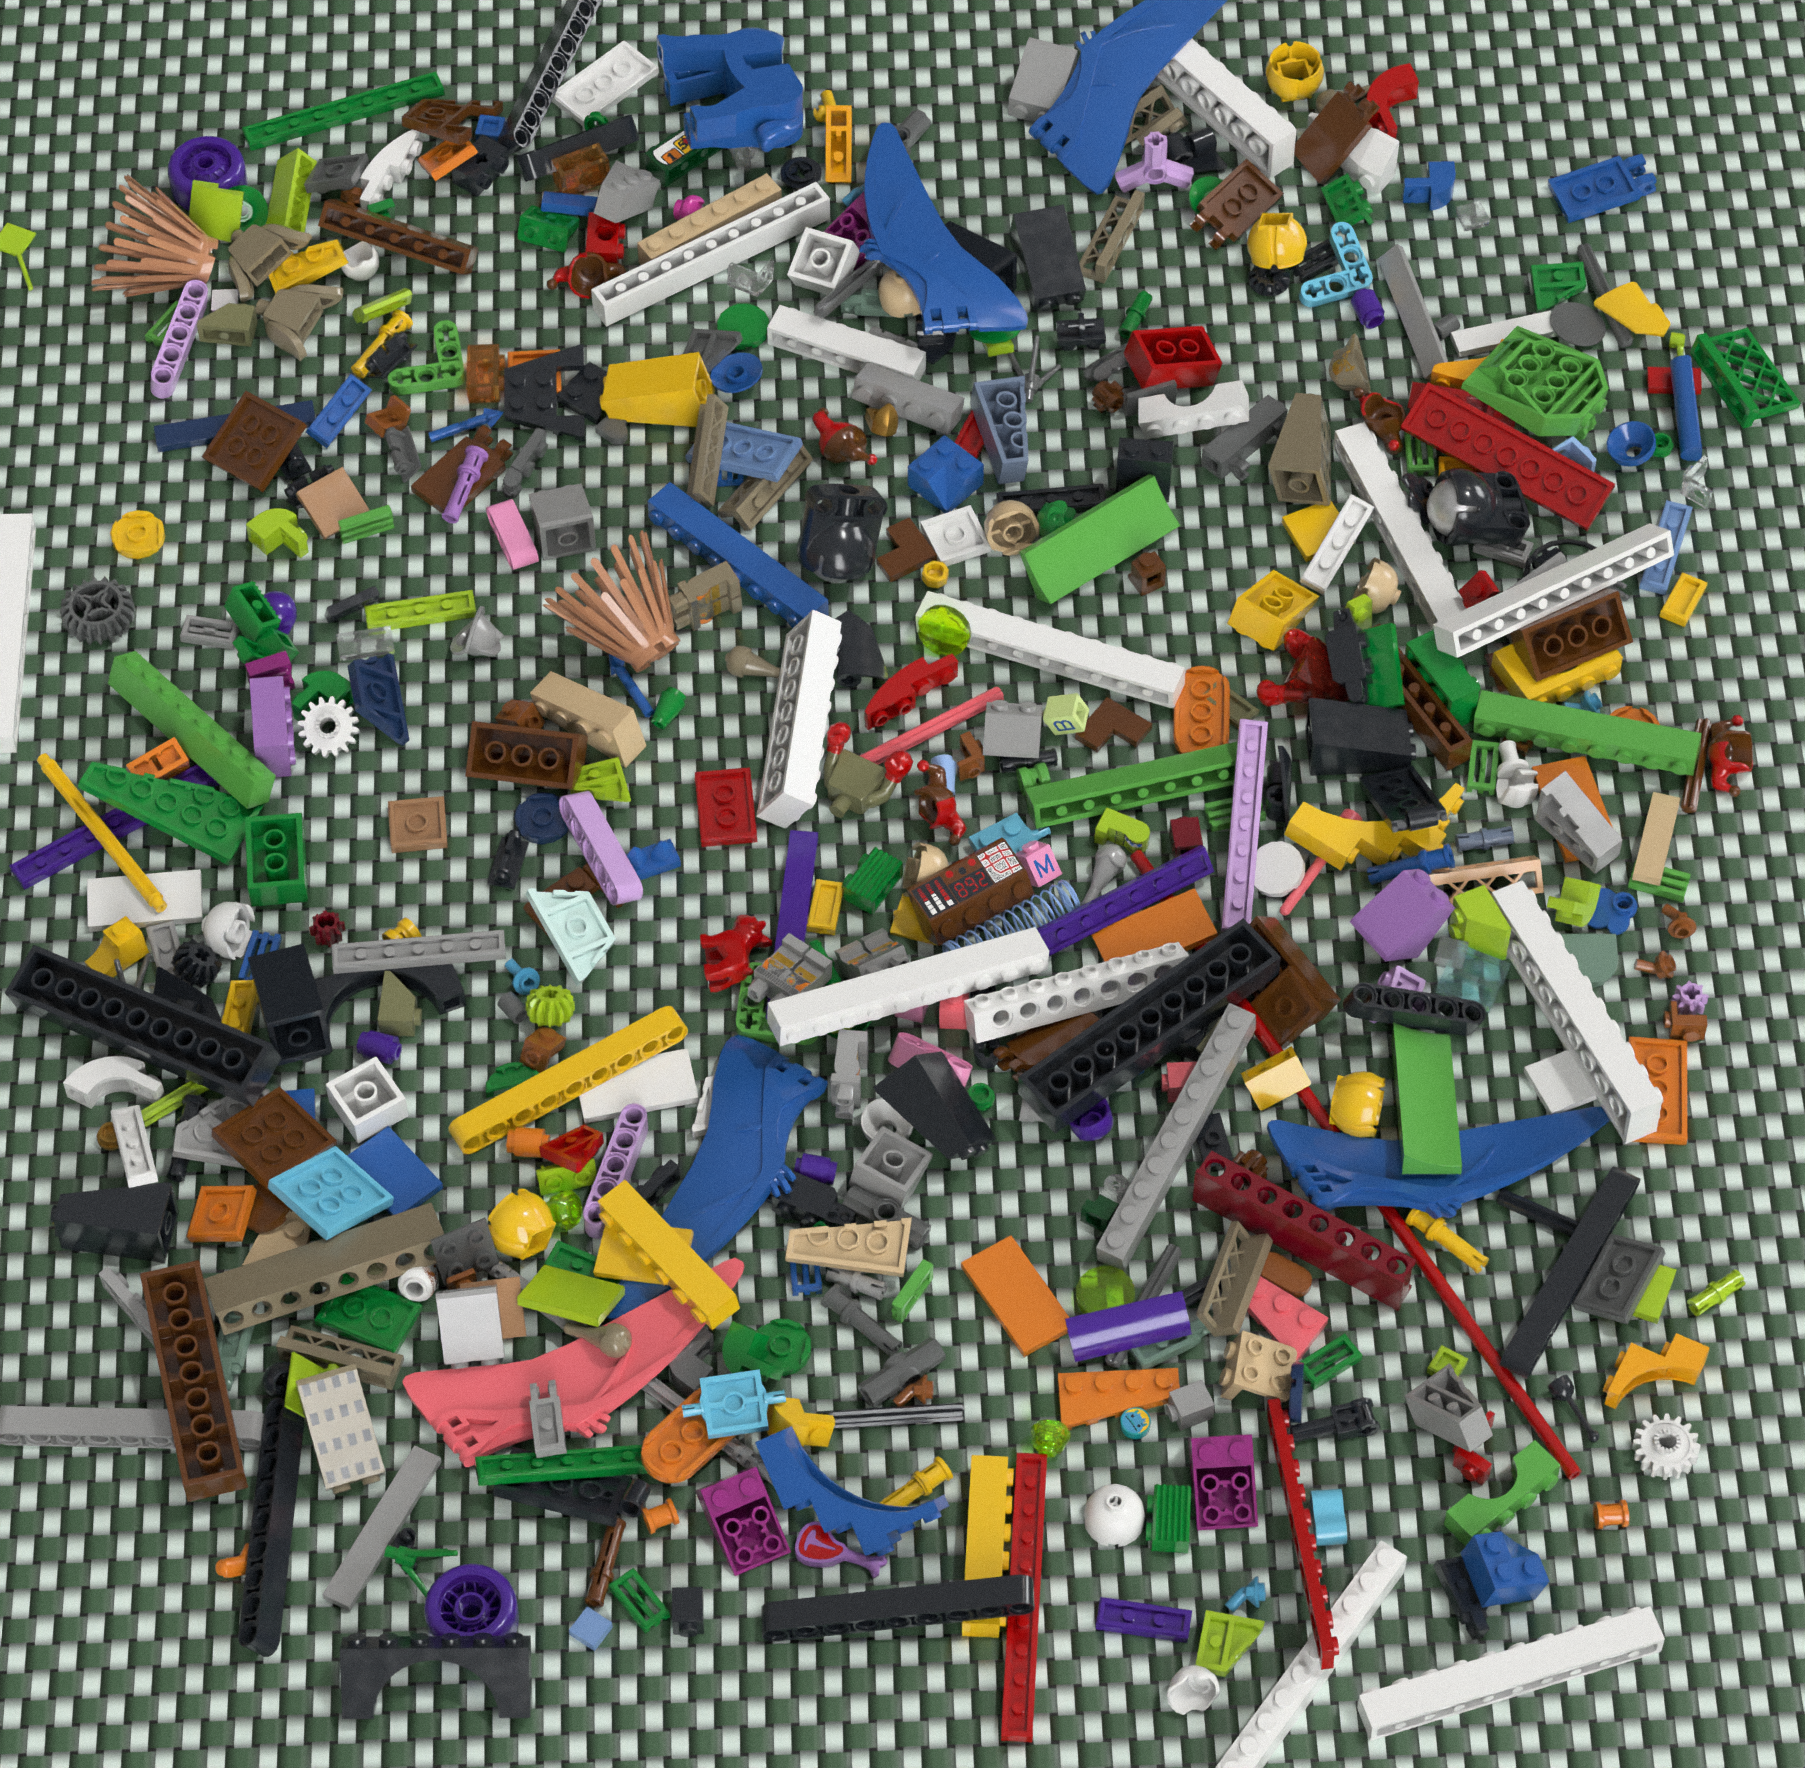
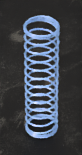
M1061 879L1057 882V885L1052 884L1049 891L1042 890L1040 896L1033 894L1031 901L1023 900L1021 906L1014 905L1012 911L1004 910L1002 916L995 915L993 921L986 920L984 927L976 925L974 932L972 930L965 932V937L958 935L955 942L952 940L946 941L942 944V951L945 953L949 949L952 951L961 948L958 945V938H963L966 946L972 945L967 939L969 932L974 934L976 943H979V941L983 942L977 935L978 927L984 930L986 940H989L988 935L991 939H994L986 929L987 922L993 924L997 938L1000 937L998 931L1002 936H1005L995 923L997 917L1003 920L1007 935L1010 934L1007 925L1012 933H1015L1013 927L1005 919L1006 912L1012 914L1013 922L1018 932L1020 929L1016 920L1022 929L1026 930L1021 920L1014 913L1015 907L1021 909L1023 919L1028 928L1031 927L1025 914L1030 919L1033 927H1036L1032 917L1023 908L1025 902L1031 904L1033 915L1041 927L1043 925L1040 923L1035 910L1040 915L1044 925L1046 921L1039 909L1033 904L1034 897L1040 899L1043 912L1050 922L1052 920L1047 914L1044 904L1050 911L1053 920L1056 918L1050 906L1042 898V893L1047 892L1049 894L1051 904L1059 917L1061 914L1058 912L1053 898L1063 915L1065 912L1058 899L1051 893L1052 888H1057L1063 905L1068 912L1080 907L1077 894L1066 880ZM1062 884L1066 887V889L1069 891L1070 895L1072 896V899H1073L1074 904H1075V908H1074V906H1073V904H1072L1070 898L1068 897V895L1066 894V892L1063 890Z

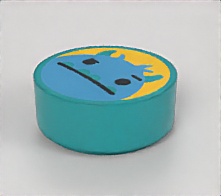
M1133 1407L1127 1409L1122 1414L1120 1428L1126 1437L1141 1439L1149 1433L1151 1419L1144 1409Z

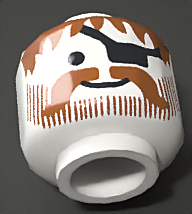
M412 1259L407 1261L404 1265L409 1264L412 1261ZM435 1264L428 1267H413L399 1276L398 1288L400 1293L411 1301L420 1302L430 1298L439 1281V1272Z

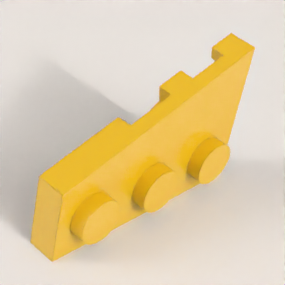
M336 239L308 246L306 251L295 254L292 252L268 276L275 293H277L280 289L289 290L295 286L310 284L349 262L341 244Z

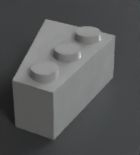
M616 160L601 184L594 214L618 223L652 209L660 180L652 177V174L646 170H637Z
M1566 771L1541 789L1536 821L1592 872L1596 874L1619 856L1622 845L1621 837Z
M1450 1363L1404 1396L1415 1425L1469 1452L1479 1448L1483 1442L1493 1436L1481 1404L1472 1392L1465 1387L1460 1376L1455 1374Z

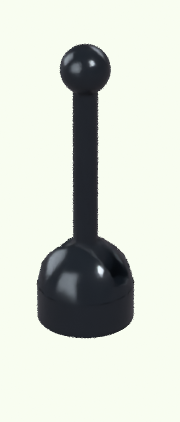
M1568 1375L1555 1379L1548 1385V1390L1557 1400L1568 1402L1586 1429L1588 1440L1597 1442L1600 1438L1599 1433L1591 1428L1572 1399L1574 1393L1573 1382Z

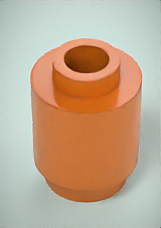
M516 1127L515 1130L509 1129L506 1144L507 1153H514V1156L542 1158L539 1146L549 1142L550 1135H546L545 1129Z

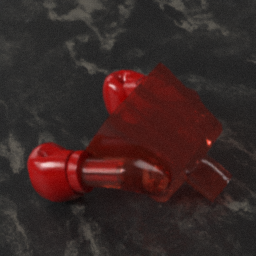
M1295 628L1288 630L1284 634V647L1296 659L1284 684L1277 685L1273 681L1266 679L1257 685L1256 690L1260 702L1268 707L1286 704L1287 702L1308 704V698L1330 700L1334 697L1341 702H1346L1349 698L1346 689L1341 687L1332 678L1326 643L1322 642L1318 637L1315 638Z

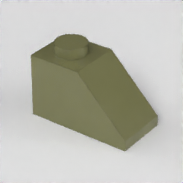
M228 303L198 320L197 330L200 342L252 347L258 323L255 306Z
M384 971L378 1013L379 1030L381 1033L415 1037L416 1026H421L422 1009L417 1008L416 997L391 971Z

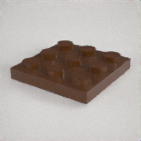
M245 391L202 455V458L255 489L264 492L307 425L303 421Z
M280 1086L257 1100L254 1107L248 1106L213 1128L211 1137L268 1191H270L268 1189L270 1179L337 1144V1140Z

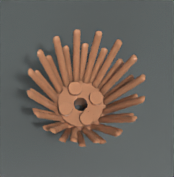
M124 175L128 186L140 195L138 196L125 186L119 185L120 191L126 195V202L147 214L153 220L117 201H113L112 206L115 209L132 217L129 218L122 215L120 221L146 234L112 222H106L105 227L150 245L121 238L114 239L113 243L116 246L100 244L98 247L100 251L138 258L141 261L109 259L106 264H96L94 270L155 275L102 276L100 279L92 280L91 284L113 285H99L91 291L131 288L122 293V295H125L124 297L184 288L186 283L191 280H200L207 284L215 261L214 254L211 252L212 249L218 248V239L207 236L159 188L155 187L157 195L153 191L149 192L130 175Z
M643 530L639 534L640 544L653 590L633 535H629L630 556L641 583L640 590L642 595L618 546L613 544L611 552L616 560L614 569L620 578V585L626 596L622 595L597 558H592L591 565L599 575L594 579V582L603 592L601 598L578 573H572V580L582 589L576 590L575 595L587 606L582 605L561 587H556L555 591L565 600H559L557 603L551 598H545V601L550 605H542L575 626V628L565 627L568 633L629 663L636 673L650 667V663L658 659L659 661L681 641L674 632L663 560L661 558L659 561V575L657 563L653 560L647 532L644 533Z

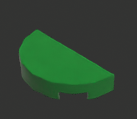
M521 1062L501 1065L495 1069V1072L486 1081V1098L498 1096L539 1073L530 1067L524 1066Z

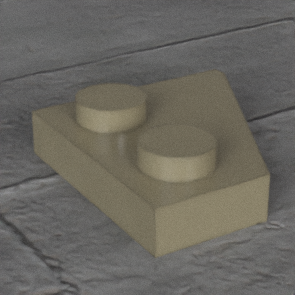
M1177 107L1136 139L1144 148V137L1148 136L1150 132L1159 131L1162 135L1168 136L1187 126L1189 122Z

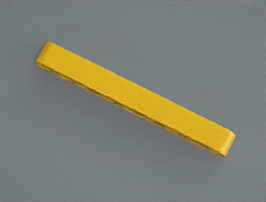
M672 1006L662 1007L457 1117L449 1125L448 1131L464 1154L475 1153L506 1136L509 1129L515 1130L516 1127H523L677 1044L686 1037L688 1028Z

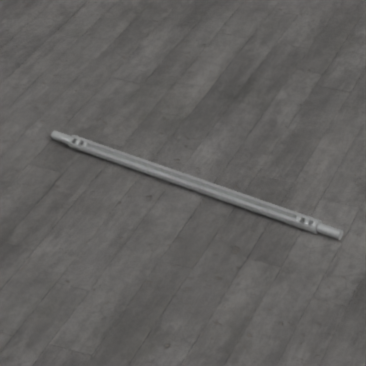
M498 1259L499 1264L484 1269L496 1279L519 1276L521 1292L529 1283L528 1280L500 1259ZM541 1312L562 1329L568 1322L588 1327L581 1322ZM656 1377L642 1388L643 1391L671 1412L685 1400ZM734 1437L721 1449L744 1468L757 1467L760 1476L773 1485L762 1458Z

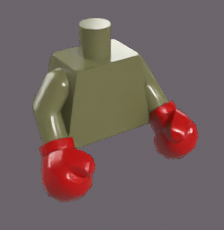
M844 722L831 724L827 730V755L823 767L824 786L828 789L829 800L833 802L829 810L839 818H842L848 809L857 814H864L869 808L872 809L886 803L897 784L901 783L902 778L908 774L913 765L912 757L906 751L893 752L885 760L884 768L846 749L843 750L844 744L848 742L851 736L850 726Z

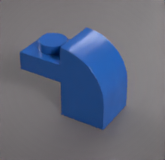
M1454 161L1428 162L1427 178H1404L1403 203H1429V210H1437L1446 206L1451 201L1454 192L1456 176Z

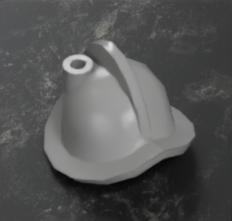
M480 606L474 620L455 636L450 646L453 655L467 653L472 656L485 655L489 657L496 656L501 651L499 641L504 635L484 616L485 607Z

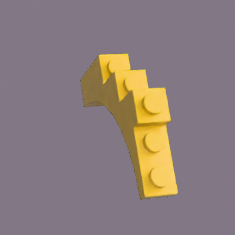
M1457 783L1439 799L1446 809L1447 818L1451 813L1456 815L1464 803L1461 796L1465 788ZM1303 802L1289 821L1284 835L1341 871L1347 862L1352 864L1358 854H1361L1377 865L1389 863L1390 860L1392 862L1396 861L1401 852L1413 857L1417 856L1418 852L1424 849L1431 851L1443 848L1442 843L1447 835L1444 831L1449 825L1450 820L1447 819V821L1443 822L1438 820L1437 826L1411 832L1405 830L1393 833L1385 821L1366 822L1345 819L1323 812Z

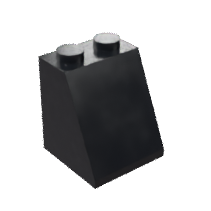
M1119 437L1116 493L1150 474L1155 476L1166 502H1169L1174 442Z

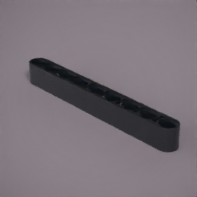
M602 0L566 1L498 137V143L507 147L508 155L529 147Z
M1615 1166L1611 1168L1507 1346L1500 1361L1501 1367L1526 1379L1529 1378L1587 1278L1609 1235L1613 1233L1639 1186L1640 1178Z
M279 1397L272 1399L268 1403L264 1413L238 1642L241 1646L264 1657L273 1655L280 1643L305 1418L284 1407L285 1400Z
M1010 1575L768 1602L761 1606L762 1638L771 1642L1025 1615L1033 1612L1035 1609L1033 1578L1028 1575Z

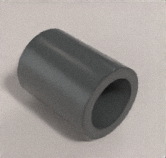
M1452 313L1447 314L1434 323L1440 341L1451 335V332L1457 331L1460 328L1458 318Z
M507 992L499 999L497 1006L513 1023L518 1024L527 1017L526 1006L513 992Z

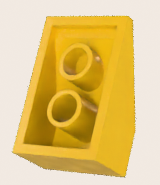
M1272 570L1237 598L1227 624L1235 628L1238 633L1247 635L1257 641L1260 646L1274 651L1284 643V634L1299 625L1318 601L1319 596L1279 572Z

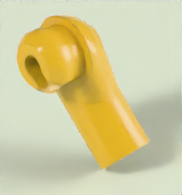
M825 90L820 94L823 106L818 105L819 109L814 108L813 116L818 122H826V105H836L833 93L830 90Z

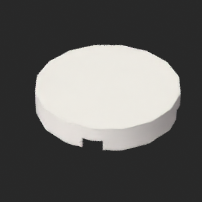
M1282 841L1270 842L1257 850L1254 886L1260 893L1269 897H1283L1301 884L1305 876V862L1300 852L1293 845Z

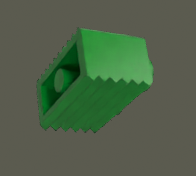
M251 581L234 586L230 592L231 594L228 595L229 597L224 607L244 637L256 642L270 627L277 630L281 619L278 618L279 615L275 614L276 611L272 610L273 607L269 606L270 603L264 598V594H261V590H258L259 586L255 585L256 582Z
M874 847L869 855L867 853L862 855L856 872L854 874L849 873L842 883L844 900L871 915H874L875 911H877L878 907H880L881 903H883L884 899H886L887 895L890 894V891L893 890V887L896 886L903 876V862L892 855H888L887 852H883L882 849L879 850L877 847Z
M1154 1485V1495H1148L1147 1513H1153L1152 1523H1146V1541H1152L1151 1551L1188 1553L1191 1486Z

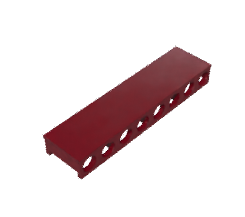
M1212 1150L1200 1168H1197L1195 1171L1193 1201L1232 1222L1239 1221L1246 1230L1256 1235L1267 1233L1273 1240L1272 1244L1399 1311L1402 1302L1412 1288L1410 1278L1412 1268L1416 1263L1415 1259ZM1211 1163L1221 1164L1224 1168V1173L1217 1177L1211 1176ZM1240 1176L1249 1180L1250 1186L1248 1189L1241 1190L1244 1181ZM1266 1190L1273 1192L1275 1195V1200L1271 1204H1266L1270 1199V1195ZM1292 1204L1299 1206L1301 1209V1214L1297 1218H1292L1296 1212ZM1318 1218L1325 1220L1327 1223V1227L1323 1232H1317L1321 1227V1222ZM1344 1232L1350 1233L1353 1237V1241L1349 1246H1343L1347 1240ZM1370 1246L1376 1247L1379 1251V1255L1375 1260H1369L1373 1254ZM1396 1260H1400L1405 1264V1272L1395 1274L1399 1268Z

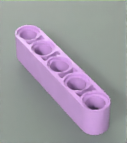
M191 280L184 286L152 368L150 389L157 398L164 399L173 394L198 331L197 322L203 318L207 308L208 288L200 280Z
M589 791L560 797L559 809L561 816L609 902L612 905L640 900L643 895L642 883L593 795Z
M628 1104L622 1109L584 1207L585 1231L592 1238H602L605 1227L602 1220L599 1222L592 1221L595 1218H600L598 1214L601 1211L597 1201L602 1198L601 1195L611 1191L623 1180L629 1183L647 1136V1112L640 1104ZM633 1120H638V1121H640V1122L635 1123V1124L629 1123V1122H631V1121H633ZM625 1144H626V1145H630V1146L627 1147V1148H621V1147H620V1146L625 1145ZM613 1169L621 1170L619 1172H611Z

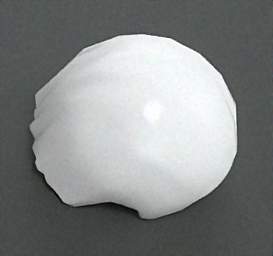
M361 241L344 251L349 263L342 266L341 269L347 277L356 281H364L375 275L379 267V256L375 247Z
M1198 1665L1181 1668L1172 1677L1168 1685V1704L1176 1713L1182 1715L1190 1710H1206L1220 1693V1686L1216 1675Z

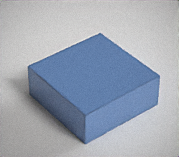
M586 1607L569 1629V1635L595 1651L611 1631L613 1625L611 1621Z

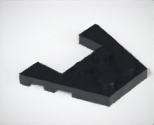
M584 344L505 368V421L533 429L542 428L553 431L555 435L563 436L564 434L575 437V440L585 441L584 415L557 416V371H584Z

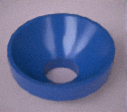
M1630 421L1618 425L1612 430L1607 439L1609 455L1616 463L1622 466L1632 467L1643 464L1650 459L1656 448V437L1653 430L1647 424L1639 421ZM1631 447L1642 449L1640 454L1634 457L1626 454Z

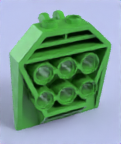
M1516 326L1461 386V389L1537 436H1574L1578 441L1584 439L1588 432L1595 427L1596 419L1594 415L1595 413L1601 414L1606 407L1608 401L1605 397L1609 389L1600 360L1520 326Z

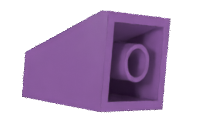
M1403 870L1350 921L1384 961L1418 958L1455 909L1450 903L1447 894L1439 890L1430 881V876L1423 870Z

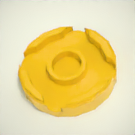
M136 510L127 512L122 515V519L114 522L110 532L115 550L120 555L132 559H141L153 555L163 546L165 540L163 522L154 517V514L149 511Z

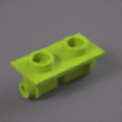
M593 1158L590 1159L579 1173L572 1172L557 1164L546 1167L543 1165L541 1169L535 1170L541 1196L593 1185L597 1176L595 1160Z

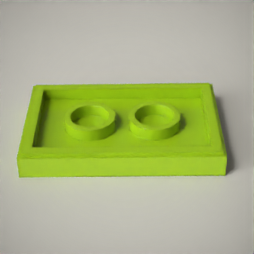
M544 1265L517 1296V1302L522 1307L599 1327L625 1295V1286Z

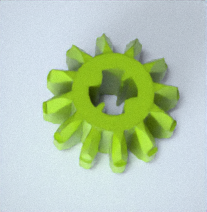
M551 984L546 987L539 985L538 989L530 990V994L527 996V1016H529L530 1022L537 1023L539 1027L544 1025L549 1026V1028L554 1025L561 1027L562 1023L570 1022L573 1011H575V1001H573L570 990L563 989L561 985L556 987Z

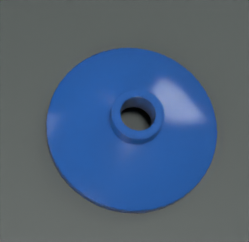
M750 353L728 355L712 369V384L716 389L725 393H737L747 390L760 379L763 372L762 363L758 357Z

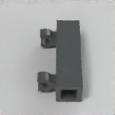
M1267 395L1249 410L1248 422L1230 425L1202 449L1201 465L1220 480L1230 472L1238 480H1245L1250 475L1246 471L1250 468V464L1246 459L1274 435H1276L1277 439L1279 438L1288 409L1282 402Z

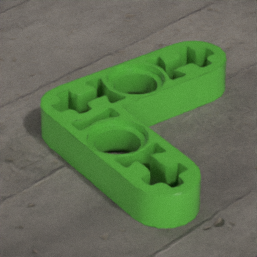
M443 320L434 326V338L439 363L398 368L390 372L388 384L393 394L407 395L455 388L463 384L465 381L464 365L458 330L454 322ZM443 332L449 333L450 341H444ZM448 350L456 352V355L453 357H444L442 354ZM455 372L456 376H450V373ZM429 374L433 376V379L424 382L420 380V377ZM398 380H403V383H402V384H398L397 381H398Z
M751 962L750 968L754 971L762 963ZM753 973L741 981L736 1014V1032L738 1035L756 1041L778 1043L773 1032L769 1029L770 1026L766 1020V1012H764L766 996L755 1006H749L744 1002L748 997V987L752 983ZM747 1015L752 1016L753 1025H751L750 1029H745L748 1019ZM815 1036L791 1044L810 1045L814 1043L819 1036Z

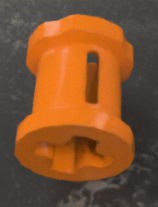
M671 1498L666 1499L664 1504L651 1509L645 1507L642 1510V1516L650 1534L655 1533L656 1529L673 1523L677 1525L680 1523Z
M1623 1499L1619 1503L1613 1504L1594 1502L1593 1517L1596 1529H1603V1526L1609 1525L1628 1527L1629 1510L1626 1500Z

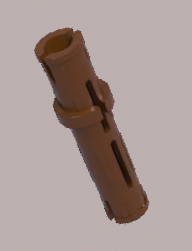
M617 1518L616 1527L606 1526L596 1565L589 1574L591 1582L585 1597V1603L594 1608L604 1606L608 1585L614 1579L612 1571L623 1532L626 1528V1522L620 1518Z

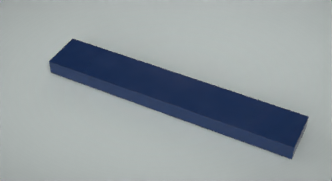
M312 400L275 406L303 421L307 425L306 428H309L316 419ZM230 414L154 426L158 452L210 444Z

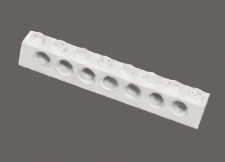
M1179 942L1166 943L1158 948L1141 950L1121 958L1115 957L1103 963L1086 965L1081 969L1070 972H1060L1055 976L1044 979H1034L1028 983L1014 987H1005L1000 991L989 994H979L974 998L964 1000L966 1027L975 1042L980 1043L1119 1005L1178 965L1189 955Z

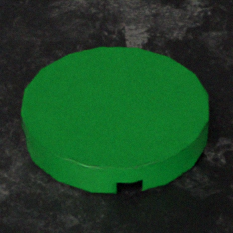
M751 304L730 306L720 314L717 320L718 330L741 332L743 340L734 349L746 350V347H758L768 337L767 327L769 325V318L758 306Z
M774 1319L764 1327L762 1325L757 1329V1331L770 1336L760 1359L783 1369L782 1376L797 1373L806 1366L811 1356V1339L800 1323L790 1319Z

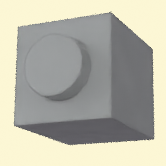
M1203 1380L1169 1392L1168 1405L1165 1406L1166 1412L1171 1422L1176 1421L1180 1431L1214 1417L1215 1404Z

